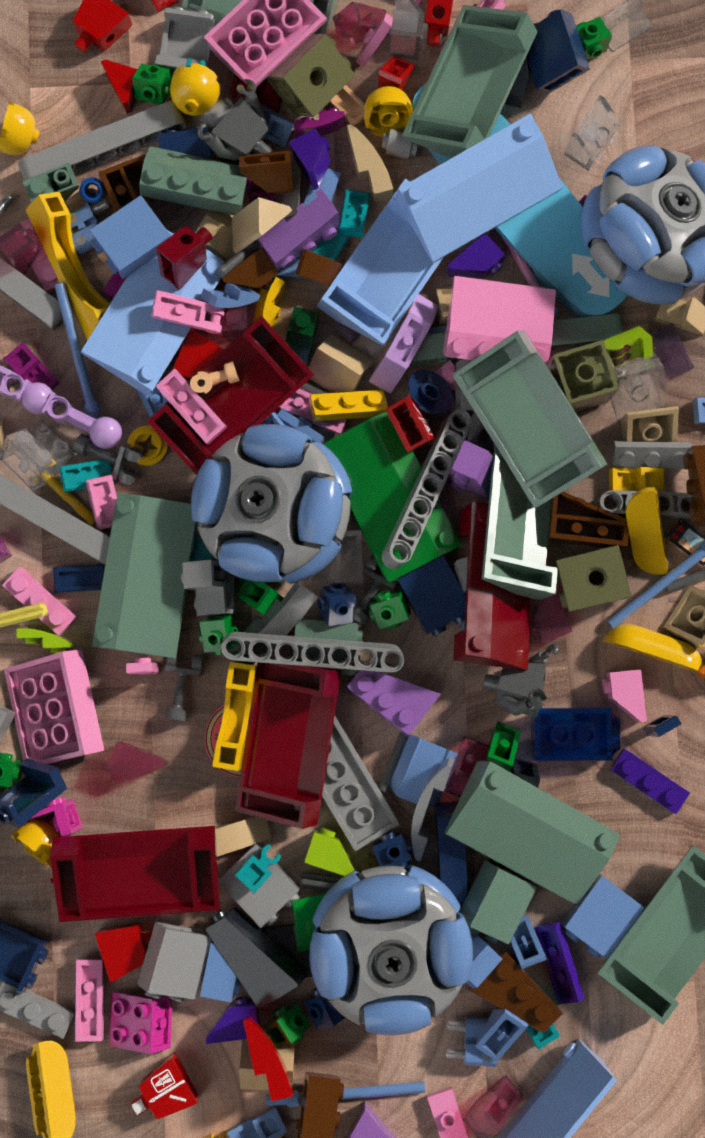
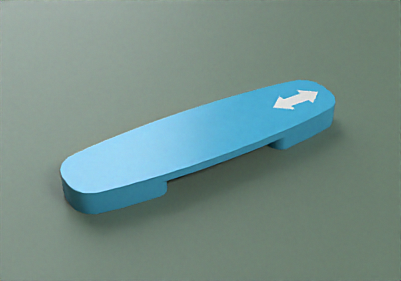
M423 85L414 96V100L412 103L413 111L423 92L425 85ZM499 114L490 136L511 125L501 114ZM428 149L439 165L451 159ZM561 179L560 182L563 187L561 190L495 227L508 244L532 268L538 282L544 288L555 289V299L577 318L612 314L627 297L626 294L616 288L615 280L611 281L602 272L590 251L585 247L580 227L583 207Z

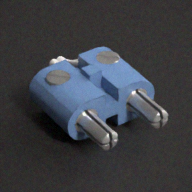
M106 199L93 206L87 202L69 212L74 247L80 255L94 249L90 242L93 239L90 229L100 222L97 213L110 207Z
M465 1016V1022L448 1020L447 1025L464 1026H447V1029L464 1031L465 1040L464 1049H446V1052L463 1053V1055L446 1054V1057L463 1059L464 1065L496 1067V1060L475 1047L489 1018Z

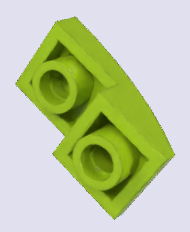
M16 628L17 639L25 640V644H40V639H43V648L50 649V654L74 648V643L56 634L36 629Z

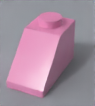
M641 669L605 673L606 678L602 679L604 694H608V699L636 722H647Z

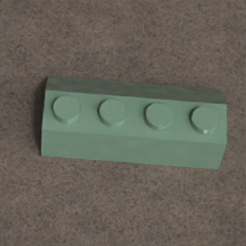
M150 146L143 163L139 183L140 195L235 215L242 210L248 178L240 173L239 165Z

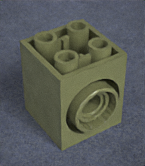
M312 34L265 78L293 115L315 117L355 76L351 70V63L345 56L340 55L335 48L337 46L335 41L329 35Z
M603 340L554 354L548 363L549 371L575 412L608 403L619 390L614 364L607 353Z
M619 545L556 560L557 567H553L557 568L556 584L561 583L563 592L559 593L562 609L568 608L569 613L632 597ZM599 573L603 578V583L598 586L592 585L588 579L589 575Z

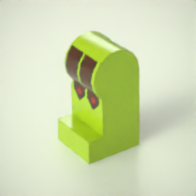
M640 326L604 340L607 353L612 359L614 367L638 357H642L644 360L653 357L652 336Z

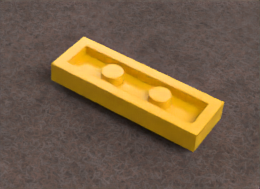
M384 390L311 394L309 398L314 421L375 417L386 412L385 409L388 408Z

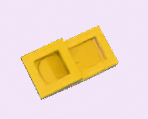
M278 277L275 278L269 289L263 309V317L272 328L281 316V310L276 304L286 290L285 282Z
M609 468V491H639L643 488L655 487L657 492H664V468Z

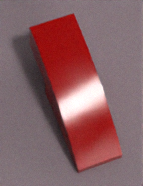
M251 1016L245 1017L243 1021L254 1075L266 1074L271 1102L293 1097L294 1091L289 1073L276 1046L263 1028Z

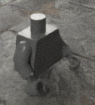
M245 79L247 83L246 91L243 85H237V91L245 95V98L241 97L212 130L211 134L206 132L203 136L202 132L206 124H201L198 128L199 138L205 140L206 144L219 158L237 161L241 155L272 152V149L262 141L268 132L267 120L256 93H254L256 85L253 80Z
M551 644L545 652L540 651L530 657L527 671L502 668L500 676L486 674L484 689L497 691V705L505 708L513 715L525 714L537 717L538 711L544 705L542 701L547 699L543 692L546 677L545 663L548 662V657H550L552 651L554 655L558 653V646Z

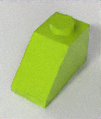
M321 828L320 831L315 830L304 863L343 876L356 871L340 838L335 837L336 832L326 828Z

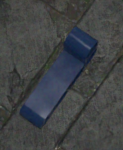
M459 801L434 803L437 829L439 880L451 890L458 900L461 909L468 895L466 845L444 834Z

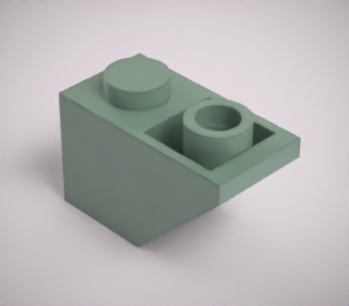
M70 163L23 181L31 203L38 195L60 192L65 202L79 188Z

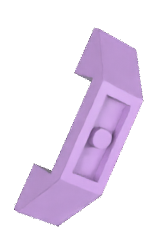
M419 294L407 310L405 319L387 352L380 359L368 382L391 394L431 327L439 307L438 305Z

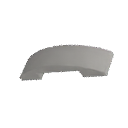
M449 757L433 772L417 803L411 832L413 853L417 861H421L432 829L422 825L433 790L435 788L444 792L455 760L454 758Z

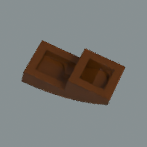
M303 249L295 274L330 287L344 267V264Z

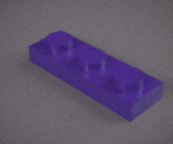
M624 748L609 769L673 814L678 813L690 792Z
M561 921L537 925L534 928L547 959L545 964L558 1004L579 1003L585 998Z

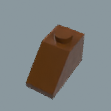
M289 151L239 156L240 173L266 192L283 194L293 191Z
M259 248L227 275L221 277L219 281L225 284L231 283L250 288H260L263 286L266 289L272 285L279 271L264 250Z

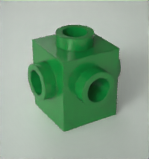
M600 16L576 25L587 60L590 58L595 59L607 51L612 34Z
M141 63L132 77L135 99L152 104H163L168 95L170 96V69Z
M402 589L393 593L383 591L375 595V599L372 601L371 608L369 609L371 620L373 623L377 622L379 629L386 627L388 630L395 629L401 626L403 621L408 620L411 615V610Z
M232 614L208 616L199 622L201 629L199 640L204 647V652H214V655H223L221 647L224 637L230 632H238L237 627L234 626ZM229 641L227 643L228 649L234 647L237 641Z
M0 752V768L2 769L0 791H6L7 787H13L21 779L22 769L19 765L21 760L12 759L13 754Z
M296 1003L289 1007L285 1004L278 1007L272 1012L274 1017L262 1026L276 1048L280 1049L290 1044L293 1046L305 1038L303 1033L311 1027V1024L307 1020L304 1011Z

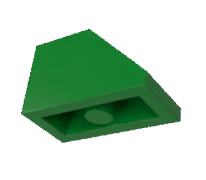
M239 578L234 584L235 596L262 615L267 612L276 598L280 601L284 599V597L263 582Z
M497 721L482 761H491L510 772L513 767L521 730Z

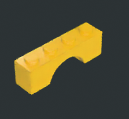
M230 662L224 711L212 767L235 771L241 770L257 666Z

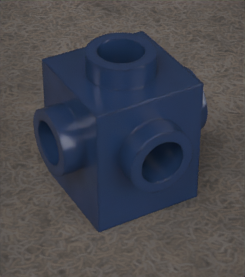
M332 583L330 586L321 587L320 597L317 599L319 615L328 626L353 623V609L356 607L355 594L342 583Z
M388 832L380 836L381 841L372 844L380 866H401L405 868L408 866L407 861L412 860L409 854L413 852L412 845L408 836L403 838L401 833ZM396 847L398 848V852L396 854H390V849Z
M317 987L311 991L312 996L303 1001L317 1031L334 1027L346 1018L330 1004L327 998L320 995Z

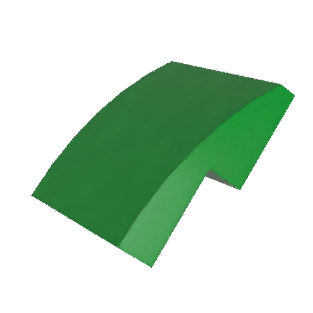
M327 892L291 900L295 924L293 925V931L295 933L297 952L310 950L311 938L315 927L312 920L319 903Z

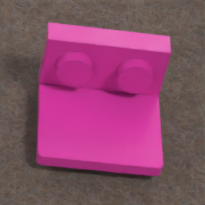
M65 797L54 799L32 817L54 811L53 824L56 831L61 833V836L83 829L74 799L68 801L65 800Z
M113 992L110 1046L146 1054H153L171 1048L173 1000L166 995H161V998H152Z

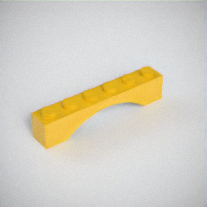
M60 192L41 194L27 207L26 212L59 282L65 283L69 303L88 340L110 303L94 289L80 265L73 243L70 213Z

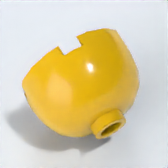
M191 63L190 67L183 68V65L179 66L173 72L170 84V95L174 105L184 114L191 116H202L216 105L221 90V84L217 81V75L208 67L197 63Z
M392 86L374 90L369 94L364 104L365 126L370 128L372 134L383 137L384 133L389 134L390 129L400 130L403 127L406 128L413 113V106L407 94L401 89Z
M12 102L8 104L2 126L0 152L16 156L27 152L31 144L36 145L40 130L35 129L33 114L28 109Z
M32 818L20 828H17L11 837L17 844L22 842L24 850L32 857L52 869L50 853L53 837L62 836L56 831L52 819L49 818L46 822L40 818Z

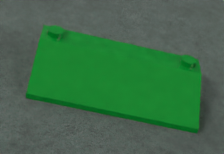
M387 412L370 418L323 444L335 454L348 475L353 492L349 498L350 512L387 584L443 555L446 556L462 546L437 500L410 560L398 569H390L384 565L382 553L421 471V466L413 451L407 452ZM423 484L425 490L431 493L430 487ZM413 506L414 511L421 515L420 508ZM403 528L405 535L411 537L410 530ZM393 550L394 557L401 560L400 553L397 550Z

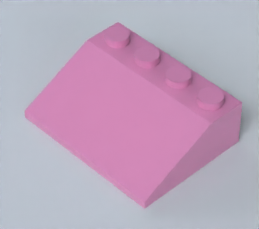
M242 0L204 36V39L210 50L229 70L243 82H245V79L253 80L257 87L327 21V18L310 0Z
M454 276L442 353L445 357L474 360L516 331L525 330L548 367L552 345L556 290Z
M83 650L64 651L4 669L12 710L16 712L14 719L23 761L28 758L41 763L51 764L104 751Z

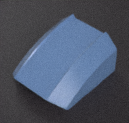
M410 734L391 779L390 786L396 796L417 804L433 772L449 757L455 759L454 766L458 753ZM434 788L428 807L439 801L443 791Z

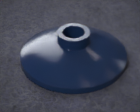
M418 370L410 376L407 384L408 392L411 399L420 409L429 414L442 415L452 407L454 400L452 390L440 375L430 370Z

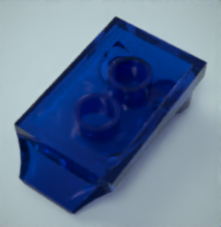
M542 708L538 711L537 717L531 716V750L534 761L613 760V755L621 749L620 718L612 713V708Z

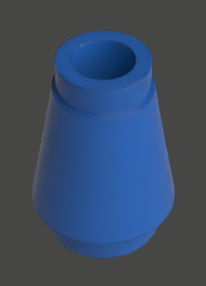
M89 177L80 184V195L86 202L97 203L104 197L105 188L99 179ZM94 184L97 186L98 191L95 194H91L88 191L89 185Z

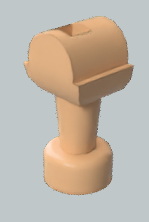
M233 361L224 364V370L212 373L198 372L197 375L192 377L190 387L197 393L205 392L206 394L214 385L228 380L231 384L238 382L239 377Z

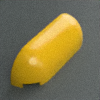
M655 487L643 488L630 498L626 507V519L635 563L643 571L655 575H665L668 573V564L665 555L666 543L657 490H655Z
M618 625L608 631L602 642L698 673L703 667L699 652L691 644L637 625Z
M42 1041L33 1044L31 1056L26 1057V1071L36 1135H42L43 1138H71L75 1129L76 1116L66 1052L60 1044L54 1041Z

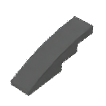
M295 582L284 599L280 601L276 598L262 618L256 615L245 632L286 636L302 619L318 596L298 582ZM238 641L231 649V651H238L241 649V645ZM259 642L253 646V649L257 653H264L268 650L266 644ZM232 660L235 663H242L248 665H253L255 663L249 661Z

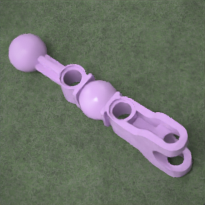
M0 365L1 395L18 401L32 414H44L48 418L51 416L58 423L69 422L90 433V438L97 447L103 449L112 448L120 441L122 429L114 418L101 417L94 419L73 408L64 397L57 396L46 384L32 383L28 379L24 380L15 372ZM14 382H20L19 390L10 392V386ZM66 405V411L62 415H55L57 406Z

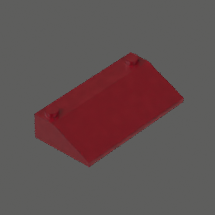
M260 316L201 370L207 373L224 370V364L233 361L239 377L238 382L231 384L226 380L214 385L206 394L205 392L197 393L227 426L210 444L205 443L169 401L147 420V423L196 475L206 459L212 460V455L222 445L235 436L246 432L249 427L260 425L314 376V373L263 316Z
M472 501L460 510L459 535L469 536L465 629L454 635L453 661L527 671L529 660L530 598L516 595L482 579L489 504Z
M257 663L235 806L236 812L301 829L318 825L341 670L326 667Z
M215 826L53 837L50 861L59 923L220 910Z

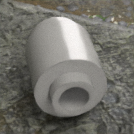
M227 97L218 98L216 105L201 116L200 124H206L208 132L212 131L234 106Z
M390 129L389 134L384 133L381 148L386 149L385 154L405 159L409 157L415 158L418 144L402 137L403 131Z

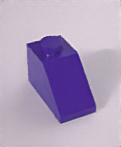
M313 129L290 141L289 145L295 162L301 168L313 189L316 190L320 187L331 162L328 154L331 148L326 137H321L316 129Z
M484 233L447 265L446 274L449 277L460 276L484 279L489 274L493 276L504 266L502 263L505 254Z
M250 996L238 997L235 999V1002L230 1003L208 1032L206 1044L247 1039L243 1021L245 1017L251 1016L260 1025L258 1007L251 1000Z

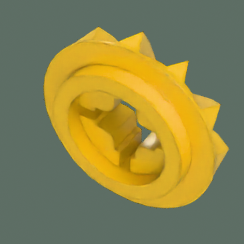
M141 426L135 429L128 438V444L143 451L141 460L138 459L136 462L141 466H153L161 462L167 453V443L151 426ZM151 437V444L157 450L149 449L145 454L144 448L138 443H147Z

